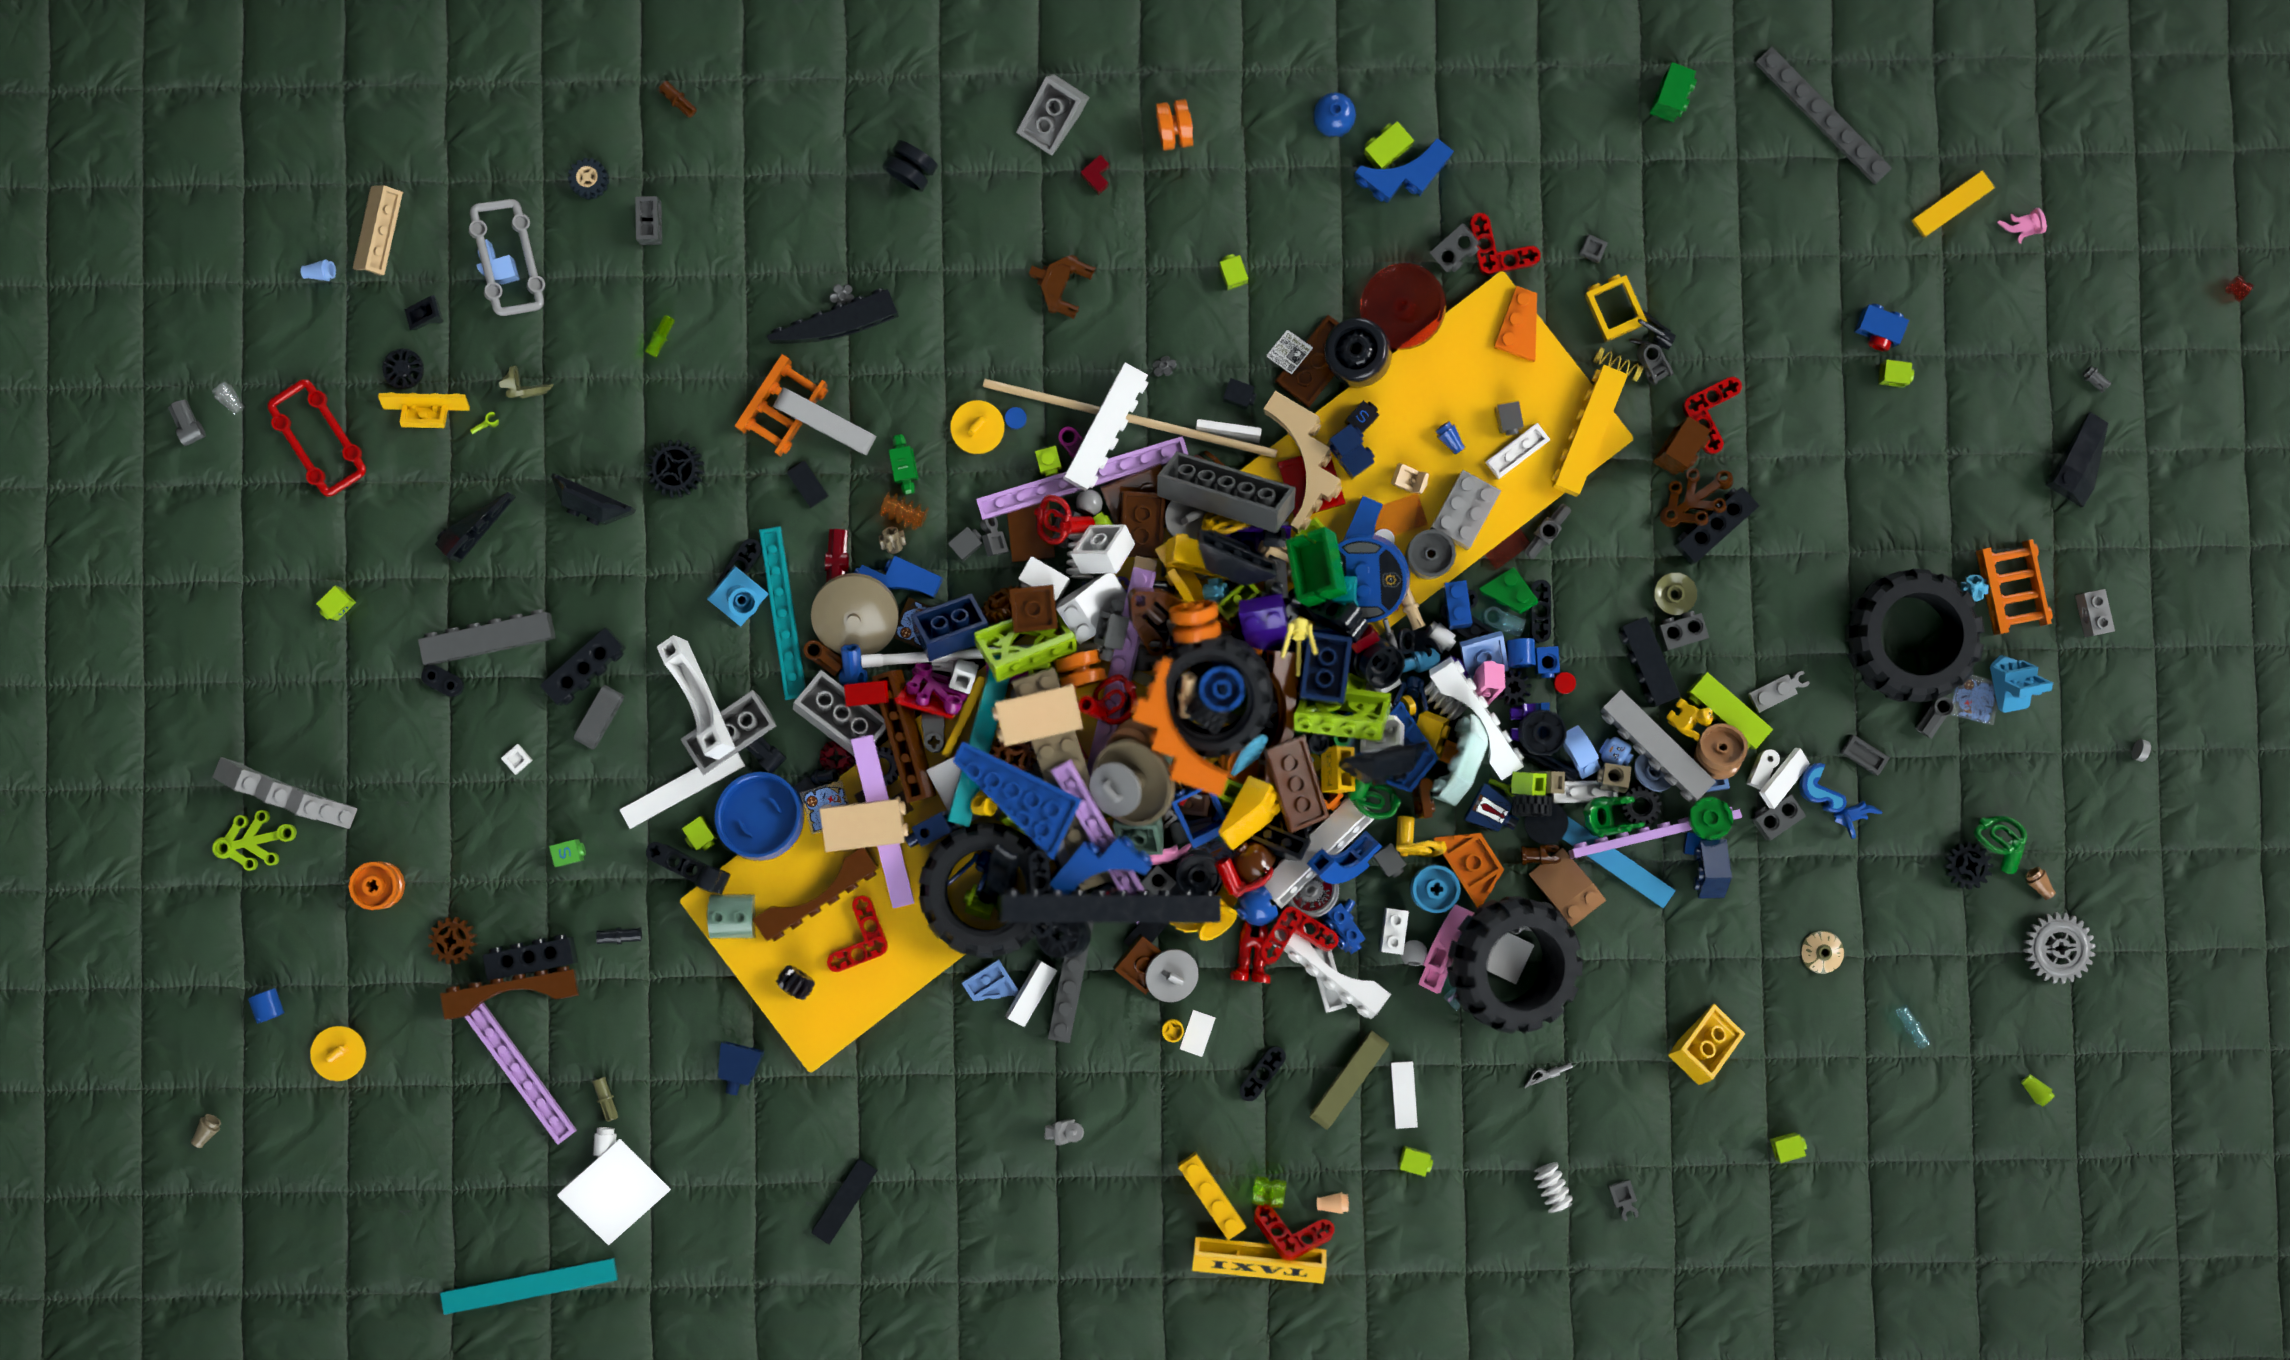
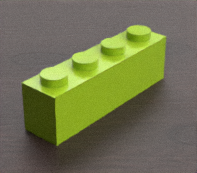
M1708 672L1703 673L1686 692L1690 696L1688 699L1697 707L1701 705L1703 708L1708 707L1713 711V721L1717 719L1721 724L1734 726L1741 731L1747 740L1748 749H1757L1773 730Z

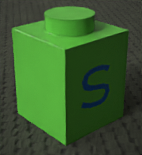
M579 839L549 846L554 867L584 861L586 850L584 844L580 843Z

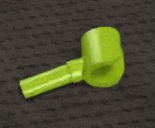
M489 412L485 416V421L470 429L471 433L474 434L487 426L496 427L499 424V420L489 422V418L495 416V413Z
M1490 778L1488 783L1504 790L1507 796H1515L1510 793L1511 784L1507 785Z

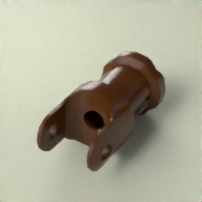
M1540 845L1536 848L1521 846L1522 865H1526V863H1540L1541 865L1559 863L1561 861L1560 857L1547 854L1549 852H1557L1559 846Z

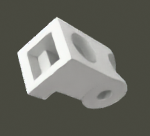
M1765 750L1758 754L1746 782L1747 785L1759 790L1769 781L1773 768L1780 762V756L1775 750Z

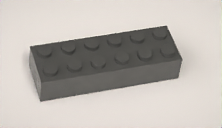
M1177 451L1157 477V496L1275 533H1277L1288 518L1295 505V487Z

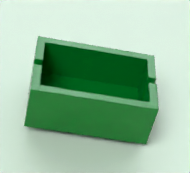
M1324 526L1307 532V536L1302 534L1286 540L1296 600L1299 603L1311 607L1326 602L1325 598L1332 600L1347 594L1336 533Z

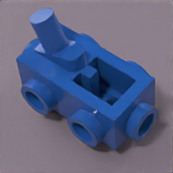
M1348 899L1344 906L1341 903L1336 907L1333 906L1329 912L1321 916L1323 924L1338 935V947L1343 949L1345 953L1349 951L1350 954L1361 948L1360 943L1365 940V937L1353 921L1354 917L1350 914L1355 905L1352 899Z

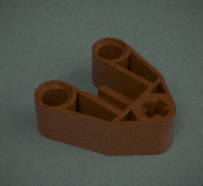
M1133 588L1127 596L1130 622L1147 651L1153 656H1159L1165 652L1166 642L1142 615L1145 613L1159 626L1165 621L1164 619L1167 616L1153 604L1155 601L1168 612L1171 607L1188 601L1160 588ZM1138 595L1143 599L1140 603L1135 599ZM1157 639L1160 641L1157 648H1150V643L1153 640Z

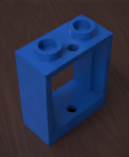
M1190 787L1186 790L1179 789L1175 791L1171 806L1190 845L1194 849L1220 836L1218 831L1227 816L1217 795L1208 792L1221 820L1192 834L1177 804L1203 791Z

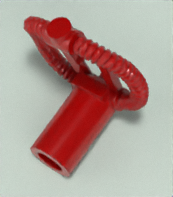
M1050 494L1042 499L1040 507L1034 511V515L1037 518V533L1043 541L1051 545L1062 543L1068 537V534L1085 533L1089 525H1095V521L1091 516H1072L1068 503L1063 498ZM1049 501L1059 503L1064 508L1065 515L1056 509L1047 510V503ZM1051 513L1054 514V517L1061 518L1060 528L1049 524L1048 517ZM1042 523H1044L1048 530L1060 533V536L1056 539L1048 537L1043 531Z
M1113 675L1097 685L1092 694L1093 697L1084 696L1079 700V710L1095 719H1101V721L1109 725L1121 724L1133 715L1131 710L1134 701H1138L1135 690L1137 686L1124 675ZM1118 680L1123 683L1125 690L1131 697V707L1120 718L1111 719L1109 718L1110 715L1125 706V693L1119 689H1113L1100 700H1098V695L1104 687ZM1114 694H1119L1121 696L1120 704L1116 707L1113 706L1109 710L1105 702L1111 700L1110 697Z
M1230 857L1220 859L1214 864L1227 893L1234 895L1235 898L1240 897L1245 892L1262 887L1270 880L1274 872L1272 867L1268 870L1264 868L1260 871V873H1266L1263 878L1260 876L1251 882L1244 883V881H1241Z

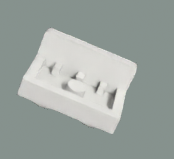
M1388 715L1382 740L1361 739L1360 752L1367 754L1404 746L1405 725L1397 716Z

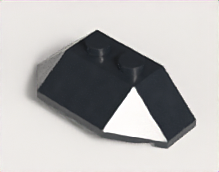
M552 473V481L561 504L568 508L567 513L579 517L580 514L587 516L586 521L598 526L600 522L607 525L630 516L636 511L631 506Z
M1199 530L1197 532L1198 548L1205 568L1212 574L1220 575L1231 582L1244 586L1276 578V562L1272 559H1267L1264 554L1253 547L1214 530Z
M1427 742L1346 757L1338 765L1339 768L1364 784L1373 783L1374 786L1386 783V780L1394 779V782L1406 779V776L1414 770L1427 747Z
M1281 809L1270 823L1246 840V842L1256 841L1268 847L1275 855L1294 861H1301L1311 843L1307 827L1293 833L1288 832Z

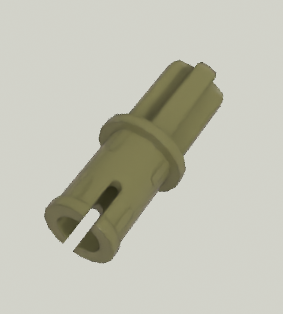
M606 1077L592 1081L598 1097L597 1103L601 1105L605 1120L608 1122L617 1119L618 1113L612 1099L614 1095L610 1093Z

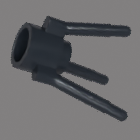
M1642 309L1645 318L1659 329L1642 319H1638V323L1656 333L1653 339L1656 343L1630 338L1629 341L1639 345L1644 343L1656 344L1661 350L1662 348L1668 350L1673 344L1676 335Z

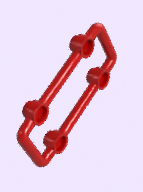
M302 379L269 400L267 408L273 417L271 425L275 430L284 434L307 470L306 480L310 484L317 486L324 496L331 497L362 478L366 473V466L361 459V449L351 444L327 407V396L323 392L316 390L311 381ZM303 388H306L309 393V404L320 410L344 447L342 451L343 457L353 462L357 468V471L330 488L324 482L326 479L325 473L321 469L314 467L291 431L290 418L280 414L276 408L278 404Z

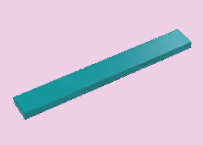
M779 526L761 529L759 533L785 700H792L800 696L805 690L806 684L782 529Z
M993 655L995 660L1001 659V655ZM990 668L988 669L968 744L986 753H990V746L992 745L998 720H994L992 707H996L995 701L1004 700L1010 678L996 682ZM960 770L947 821L969 827L973 814L971 811V801L979 792L980 787L962 770Z
M610 1258L443 1291L440 1295L445 1315L617 1281L618 1275L615 1259Z

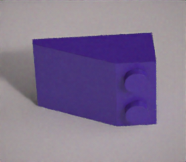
M1277 594L1239 601V618L1246 643L1251 647L1261 649V657L1266 656L1267 650L1282 651L1287 634V625L1289 624L1283 595ZM1291 637L1287 651L1294 652Z

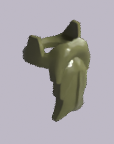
M516 365L510 366L507 375L499 381V387L509 388L506 391V396L509 398L543 395L554 386L552 383L520 387L519 372Z

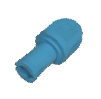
M1430 648L1432 650L1430 657L1424 651L1412 652L1411 657L1405 659L1403 672L1415 670L1419 673L1430 670L1439 664L1440 654L1433 648Z

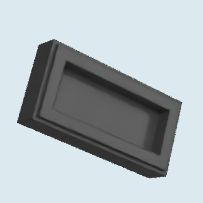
M1851 734L1840 752L1876 776H1879L1890 758L1854 734Z

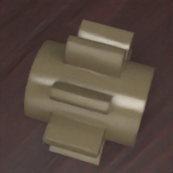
M888 527L882 531V535L878 536L881 550L887 549V552L890 554L900 552L903 549L902 545H906L903 530L898 532L896 527Z

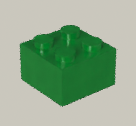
M1672 62L1663 74L1649 114L1674 122L1677 117H1681L1690 101L1687 97L1694 90L1697 79L1694 78L1696 71Z

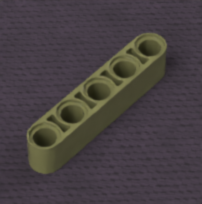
M1371 1030L1316 1104L1309 1117L1328 1130L1383 1055L1389 1042Z

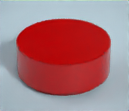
M1872 335L1868 345L1875 350L1887 352L1891 346V341Z
M1562 672L1554 678L1553 685L1557 692L1568 694L1575 689L1576 679L1571 673Z

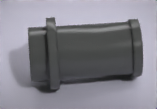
M2090 366L2082 374L2084 380L2093 384L2101 393L2105 391L2104 388L2107 389L2111 385V382L2098 372L2097 367Z

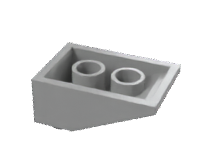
M1055 74L1047 76L1016 133L1048 154L1053 155L1080 116L1090 97Z
M1102 573L1057 601L1056 610L1070 631L1076 636L1079 645L1095 636L1100 612L1110 613L1111 609L1109 607L1113 599L1124 601L1125 605L1127 592L1114 573Z

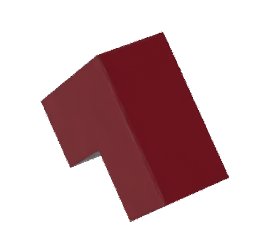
M1101 154L1081 171V176L1098 195L1109 186V183L1102 174L1110 166Z
M1371 623L1358 642L1351 645L1357 654L1380 640L1378 632Z

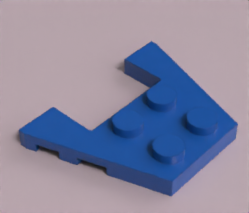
M1400 701L1390 715L1397 716L1405 725L1404 746L1426 741L1427 747L1414 770L1406 776V779L1394 782V779L1386 780V784L1411 793L1439 758L1416 725L1403 702Z

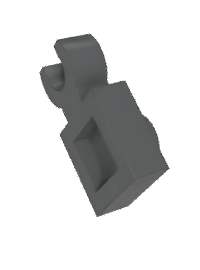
M996 517L980 521L981 529L986 534L982 536L987 556L990 557L1009 552L1003 531L998 532L997 530L998 521Z
M1627 1179L1609 1185L1608 1188L1614 1206L1616 1208L1622 1207L1620 1212L1621 1218L1624 1221H1628L1626 1217L1628 1211H1632L1634 1217L1637 1218L1639 1216L1638 1211L1631 1204L1636 1202L1637 1199L1630 1180Z

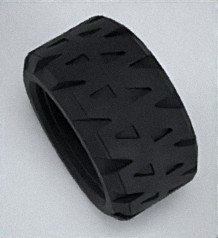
M1221 633L1216 638L1201 640L1197 643H1179L1166 656L1173 659L1166 678V696L1170 715L1184 741L1198 755L1205 758L1231 755L1245 748L1263 729L1271 709L1273 684L1269 676L1270 672L1263 658L1245 641L1235 639L1232 635ZM1202 661H1217L1232 667L1242 677L1248 692V706L1245 713L1236 722L1222 727L1217 735L1210 732L1207 728L1194 723L1189 718L1184 719L1177 715L1179 708L1177 699L1178 679L1188 667ZM1155 674L1153 678V683L1155 682L1157 674Z

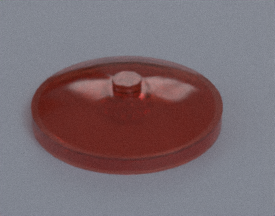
M1412 263L1394 264L1375 274L1366 285L1360 303L1361 318L1369 319L1378 324L1385 332L1391 349L1396 350L1412 349L1429 341L1441 327L1446 313V296L1439 280L1429 270Z

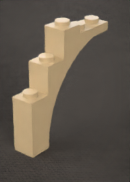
M1275 391L1264 407L1265 415L1279 423L1289 433L1298 446L1305 463V497L1300 511L1291 523V529L1300 534L1302 529L1306 530L1308 528L1312 513L1314 511L1318 512L1322 506V498L1330 502L1332 498L1336 499L1342 490L1341 480L1322 468V466L1326 467L1331 460L1330 448L1311 437L1312 435L1316 436L1321 428L1319 416Z

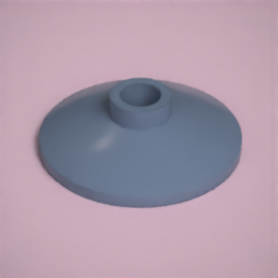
M1644 754L1637 757L1634 763V771L1642 785L1657 792L1670 788L1671 784L1664 778L1666 775L1661 770H1655L1649 764V759Z

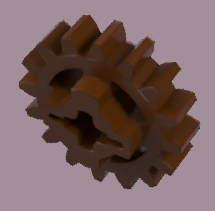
M1012 585L1008 589L1005 587L1001 588L999 592H994V595H990L988 601L983 603L984 606L981 608V611L989 623L993 621L998 623L1000 620L1005 621L1008 617H1012L1009 589L1019 588L1018 585L1014 588Z
M997 738L998 745L990 746L994 752L988 754L999 759L1001 752L1000 760L1025 772L1027 770L1033 771L1030 764L1036 762L1031 757L1035 754V750L1029 749L1032 746L1029 741L1017 743L1012 748L1005 746L1004 741L1000 742ZM1013 754L1014 760L1011 762L1010 755Z
M451 917L445 918V923L442 920L438 921L439 927L431 928L434 935H429L428 938L432 939L433 943H430L428 947H434L435 950L431 954H439L438 961L446 959V964H451L453 960L455 964L460 963V958L463 961L468 960L466 954L474 953L471 946L477 945L476 942H473V938L477 937V934H471L470 931L474 927H467V920H463L460 923V918L454 917L452 922ZM450 926L447 933L441 934L445 928ZM461 930L464 932L466 938H464V936L462 935ZM453 937L456 940V944H452L449 938ZM439 943H441L442 946L444 947V951H443L442 948L440 947V944H439ZM460 947H465L462 952L455 955Z

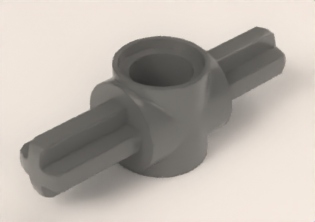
M1560 504L1550 518L1546 517L1541 525L1538 526L1533 534L1535 538L1524 550L1527 557L1535 559L1545 545L1549 546L1554 538L1558 536L1562 529L1561 524L1571 513V509L1567 505ZM1544 526H1549L1552 529L1553 534L1551 537L1543 534Z

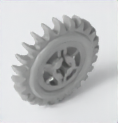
M2054 912V918L2049 914H2045L2046 921L2037 918L2040 926L2030 925L2034 932H2026L2031 937V940H2023V942L2030 945V947L2023 949V952L2030 953V956L2026 957L2025 960L2033 961L2029 966L2030 969L2038 968L2035 972L2036 976L2044 973L2042 980L2047 981L2051 977V983L2055 984L2059 979L2061 984H2065L2066 978L2069 982L2074 981V975L2077 978H2081V970L2088 972L2086 964H2093L2089 957L2095 956V953L2090 950L2095 948L2096 945L2090 943L2094 936H2087L2090 928H2082L2084 925L2083 921L2076 923V916H2071L2069 919L2068 914L2063 913L2061 918L2058 912ZM2064 932L2061 938H2055L2053 934ZM2068 935L2072 938L2074 943H2069V941L2066 940ZM2059 945H2060V946H2064V947H2073V948H2061V949H2058L2057 951H2056V950H2053V949H2047V948H2056V947H2058ZM2071 951H2075L2072 959H2069L2068 956ZM2046 953H2048V955L2052 956L2051 961H2050V959L2047 957ZM2058 958H2064L2067 961L2064 964H2055Z

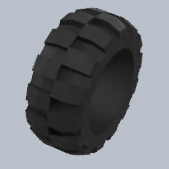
M1928 569L1898 571L1877 579L1865 588V592L1861 597L1856 598L1849 611L1851 615L1850 623L1845 625V641H1849L1851 652L1847 655L1853 669L1857 668L1863 676L1861 680L1873 691L1878 690L1886 698L1899 702H1923L1939 699L1951 694L1953 689L1963 685L1971 677L1975 662H1979L1982 656L1984 645L1980 643V633L1985 632L1982 616L1977 617L1973 608L1976 602L1967 590L1962 592L1957 587V581L1943 573L1939 575L1931 573ZM1902 597L1920 599L1931 605L1940 614L1946 627L1947 646L1944 656L1933 670L1922 676L1910 674L1898 668L1886 655L1881 642L1883 618L1888 609Z
M1504 897L1500 901L1490 900L1476 909L1478 914L1474 917L1468 915L1458 927V930L1462 933L1458 942L1452 940L1448 954L1449 957L1453 958V966L1448 967L1447 971L1450 986L1455 987L1457 990L1455 992L1456 1000L1464 1011L1473 1015L1475 1020L1498 1031L1511 1034L1515 1031L1528 1033L1541 1029L1543 1027L1542 1022L1544 1021L1552 1023L1565 1012L1561 1008L1566 1001L1573 1002L1579 989L1574 984L1576 976H1582L1583 958L1576 955V951L1581 949L1575 930L1568 928L1567 919L1557 910L1535 900L1523 897ZM1529 927L1541 945V972L1537 981L1527 993L1517 999L1500 1002L1493 994L1488 983L1487 964L1490 953L1505 934L1518 928Z

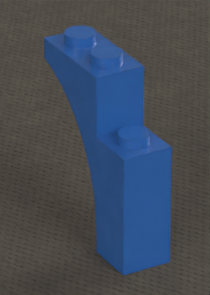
M1436 138L1433 144L1421 156L1408 164L1392 169H1373L1361 165L1355 172L1354 178L1359 186L1364 189L1366 187L1373 192V196L1381 202L1384 200L1388 203L1403 183L1410 193L1421 196L1451 158L1454 151Z
M1363 496L1344 539L1357 534H1374L1376 521L1383 504Z
M894 556L893 560H888L884 569L887 572L886 575L864 565H861L860 569L856 568L854 573L868 575L879 580L889 590H912L934 599L943 581L942 577L897 556Z
M1118 835L1103 854L1099 852L1100 848L1095 843H1088L1085 840L1052 879L1050 886L1055 890H1062V894H1070L1071 890H1074L1084 880L1097 873L1114 869H1126L1146 874L1153 862L1150 861L1151 857L1146 852L1138 851L1134 847V843L1126 836Z

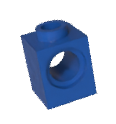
M1558 646L1535 648L1537 664L1535 666V675L1541 674V678H1554V674L1560 672ZM1544 657H1548L1552 661V666L1549 669L1544 668L1542 665Z

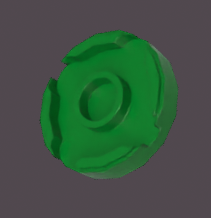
M1711 796L1704 797L1694 803L1689 811L1688 820L1694 834L1701 839L1712 841L1722 838L1729 832L1733 824V815L1726 802Z

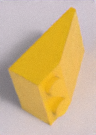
M1248 776L1218 831L1229 849H1236L1270 823L1274 816L1279 813L1281 807L1272 785Z
M1712 1004L1677 1041L1668 1056L1698 1085L1714 1079L1745 1033L1715 1004Z

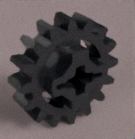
M1965 842L1964 846L1957 844V850L1950 849L1949 851L1952 855L1945 856V859L1949 861L1948 864L1943 865V867L1949 868L1945 875L1952 876L1953 878L1950 882L1954 884L1958 882V888H1963L1964 886L1969 890H1972L1973 886L1980 888V882H1988L1985 876H1992V873L1988 871V868L1994 867L1993 864H1988V860L1992 857L1984 855L1987 851L1986 848L1979 850L1980 844H1973V846L1971 842ZM1968 851L1975 853L1978 857H1972ZM1968 862H1971V866H1969V870L1966 869L1965 866L1968 865ZM1964 874L1969 881L1962 879L1959 875Z

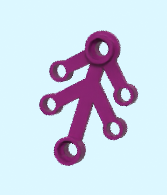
M915 664V667L912 669L914 678L907 682L906 692L913 695L917 694L916 703L926 706L929 704L930 695L934 691L944 702L945 711L949 714H957L961 710L962 701L967 700L968 694L949 688L951 677L934 673L930 664ZM925 681L927 684L919 693L920 683Z

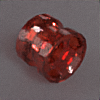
M2239 274L2228 284L2225 292L2233 294L2235 300L2240 302L2250 293L2254 285L2250 282L2246 283L2244 277Z

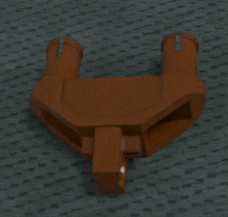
M1069 255L1050 264L1049 267L1044 266L1043 270L1032 266L1029 276L1038 280L1037 284L1041 286L1050 313L1059 312L1075 319L1079 306L1063 301L1061 297L1071 274L1076 273L1091 280L1096 267L1078 261L1079 258L1077 256Z

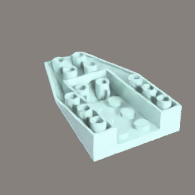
M1472 714L1458 719L1454 731L1457 732L1455 737L1460 738L1457 744L1459 753L1456 757L1452 758L1449 764L1450 775L1441 776L1437 780L1434 779L1433 787L1430 790L1433 792L1431 797L1453 806L1459 803L1472 786L1488 746L1487 730L1483 722Z

